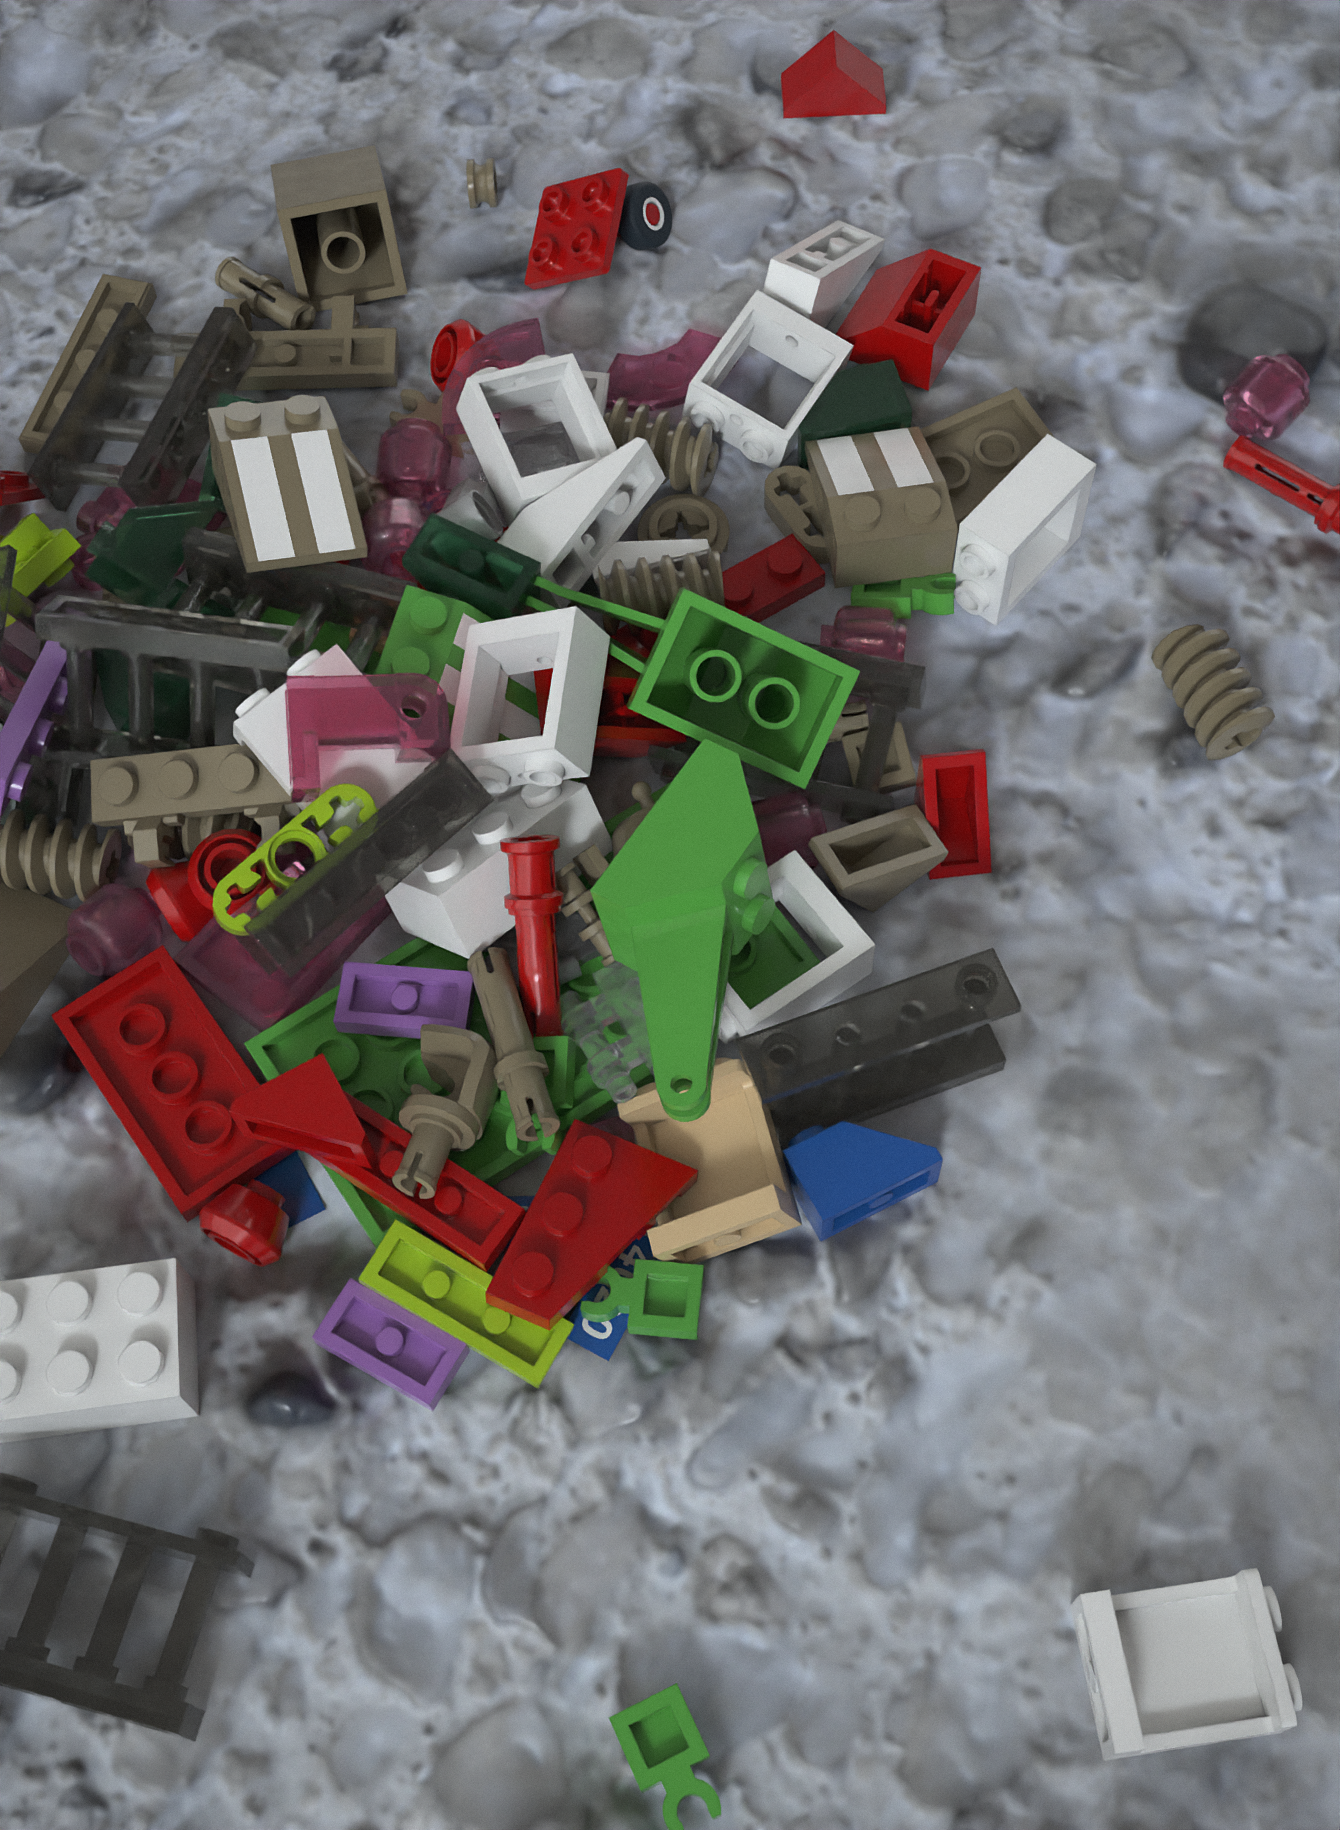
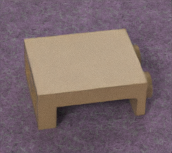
M716 1058L711 1103L706 1113L696 1120L680 1122L669 1117L663 1109L655 1082L639 1088L635 1093L636 1097L617 1104L620 1118L632 1126L639 1146L699 1170L697 1182L681 1198L677 1196L657 1217V1227L647 1230L653 1256L665 1262L696 1264L802 1225L760 1076L740 1059Z

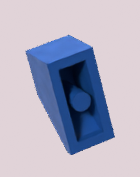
M841 1121L827 1129H824L822 1125L810 1127L793 1137L788 1143L789 1148L783 1150V1160L793 1194L820 1242L937 1183L943 1163V1158L936 1147Z

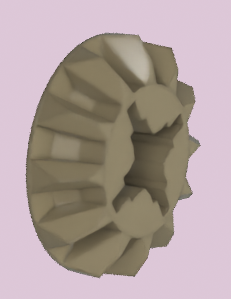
M693 494L667 496L649 506L640 518L637 529L638 541L679 540L676 538V531H678V523L682 522L683 529L687 530L688 535L692 537L691 539H707L711 551L717 550L719 554L728 551L730 535L728 519L722 509L707 498Z

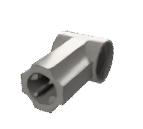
M469 477L452 488L442 510L423 523V530L429 544L439 558L452 568L503 535V527L496 512L498 502L489 482H476Z

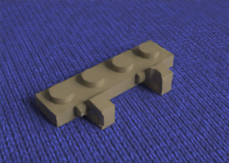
M354 295L333 296L331 329L252 331L253 319L246 298L224 299L221 329H211L210 332L177 333L173 380L178 392L397 387L399 361L397 329L369 328V325H360V315L356 310Z
M231 744L90 760L92 823L102 827L123 825L125 835L133 836L135 863L142 864L151 869L175 866V863L169 858V844L174 839V826L185 825V818L244 812L245 816L254 818L261 826L262 840L257 845L258 849L302 811L247 744L243 746ZM295 841L287 842L280 846L275 856L296 854Z

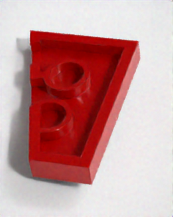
M574 1119L485 1292L486 1303L550 1331L608 1272V1266L635 1239L640 1240L647 1233V1230L656 1224V1218L677 1196L681 1198L697 1182L699 1170Z

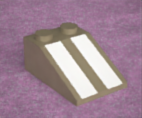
M296 395L287 400L263 403L240 401L231 403L227 407L208 409L212 469L247 573L367 557V544L339 428L326 396Z
M919 426L805 442V452L835 588L952 572L958 527L946 480Z

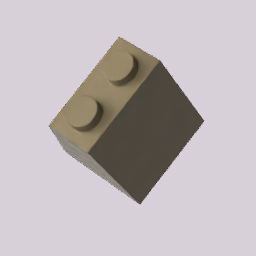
M375 145L271 165L277 214L297 296L300 300L311 304L316 312L332 309L333 296L354 295L355 304L408 294L387 192Z

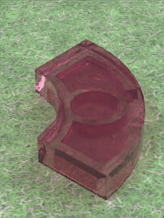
M539 318L514 322L496 329L473 344L463 354L453 368L443 394V436L466 433L456 407L468 377L484 368L496 367L502 370L523 365L533 357L546 355ZM501 412L493 413L500 429Z
M689 329L678 343L665 350L640 356L617 353L607 373H610V383L606 409L612 410L620 397L628 399V412H636L642 403L649 406V411L668 409L684 404L689 383L722 338Z

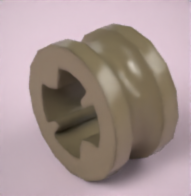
M487 158L483 165L476 164L474 159H467L466 174L470 209L478 208L481 202L488 203L490 208L497 207L498 190L494 158Z

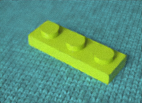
M396 1219L358 1278L360 1284L464 1342L468 1348L538 1389L575 1325L562 1318L549 1331L487 1304L485 1292L493 1276Z

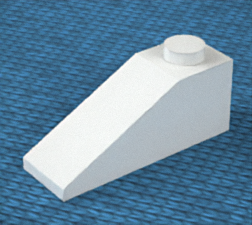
M837 220L771 258L762 293L825 328L881 252L885 239Z
M636 437L526 506L489 552V555L512 589L527 596H532L557 609L567 607L571 601L535 585L534 581L538 575L559 586L577 592L581 589L593 573V569L613 544L618 541L666 479L647 440Z

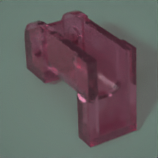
M417 673L286 676L287 690H285L284 694L291 803L313 802L319 797L321 785L318 751L394 749L395 763L445 761L451 748L448 703L443 689L430 677ZM413 709L418 712L420 717L410 718L402 710Z

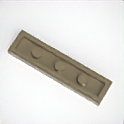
M102 274L18 438L25 452L72 462L76 461L157 298L153 283Z

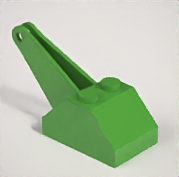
M537 575L534 584L589 610L659 634L648 659L610 637L608 653L641 673L626 705L629 709L700 742L704 738L738 753L740 760L798 787L806 788L859 676V670L685 588L680 587L666 620L559 586ZM529 595L525 601L526 605L541 612L557 610V608Z
M705 738L590 890L614 960L638 972L656 1089L666 1114L680 1122H689L700 1118L706 1113L711 1103L713 1074L731 955L739 954L752 934L759 935L764 931L775 909V901L772 895L760 833L739 754Z

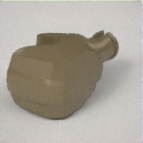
M423 1024L421 1026V1058L431 1080L451 1094L441 1097L431 1094L429 1090L420 1084H413L410 1087L411 1095L404 1100L401 1106L399 1121L403 1128L412 1136L399 1168L395 1171L392 1178L396 1188L413 1197L418 1183H421L422 1187L419 1197L422 1199L432 1198L435 1195L437 1183L450 1150L460 1151L469 1149L475 1144L477 1139L481 1138L500 1093V1088L497 1086L493 1073V1068L498 1062L492 1044L485 1040L483 1036L473 1031L437 1024Z

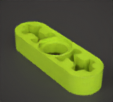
M344 783L330 787L218 883L213 894L212 908L219 925L226 931L241 936L261 931L363 843L370 835L377 817L376 806L370 794L354 784ZM337 801L345 808L354 802L361 809L356 818L360 828L353 831L349 826L344 825L329 836L327 843L337 848V850L328 855L321 839L303 826L307 822L313 821L317 832H319L330 823L334 815V810L330 804ZM291 841L307 845L314 855L315 863L313 869L303 877L293 878L284 875L275 863V853L280 846ZM258 864H262L270 881L277 887L287 891V893L280 899H277L273 889L270 887L256 901L255 907L260 913L257 917L251 919L245 913L239 914L235 918L231 917L227 913L232 903L228 892L235 887L243 894L251 891L261 882L262 878L251 870Z

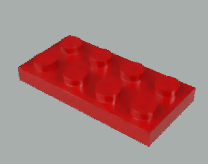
M163 945L51 1015L187 1223L199 1215V1211L203 1206L232 1184L245 1185L251 1179H254L296 1151V1149L242 1135L229 1113L233 1099L260 1086V1084Z

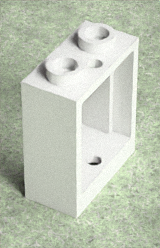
M756 290L689 383L682 416L691 417L692 423L699 430L704 423H711L714 435L740 449L748 459L757 463H764L775 470L782 467L842 379L854 345L761 291ZM748 345L815 383L784 429L717 391Z
M573 353L553 358L549 355H539L529 359L523 365L502 370L496 367L479 370L467 378L456 407V411L508 527L526 506L617 450ZM552 399L580 463L521 478L493 413Z
M1047 434L960 523L953 573L956 574L954 599L965 611L973 615H980L997 626L1078 540L1083 526L1096 463Z
M577 606L469 625L445 764L469 780L470 786L474 789L494 794L503 793L510 786L535 784L552 787L560 785L562 780L590 776L610 636ZM553 668L543 735L498 742L508 676Z
M796 850L767 868L773 899L775 902L779 900L827 958L751 1010L727 982L719 1039L724 1044H728L733 1040L746 1058L872 973L875 943Z

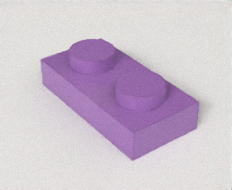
M344 961L333 1022L338 1032L421 1039L420 1030L423 1024L453 1026L470 1030L476 989L469 971Z
M351 1278L312 1336L315 1343L432 1412L470 1352L467 1344Z

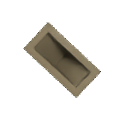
M916 804L812 837L808 844L839 895L873 913L942 862L948 854L947 849Z

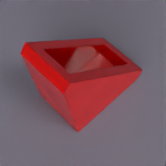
M835 30L830 32L781 73L783 119L886 114L883 69Z
M975 749L920 755L914 804L918 806L948 851L946 858L927 872L929 880L992 873L985 750Z
M323 1053L233 1099L229 1113L243 1136L370 1169L373 1168L376 1159L375 1152Z

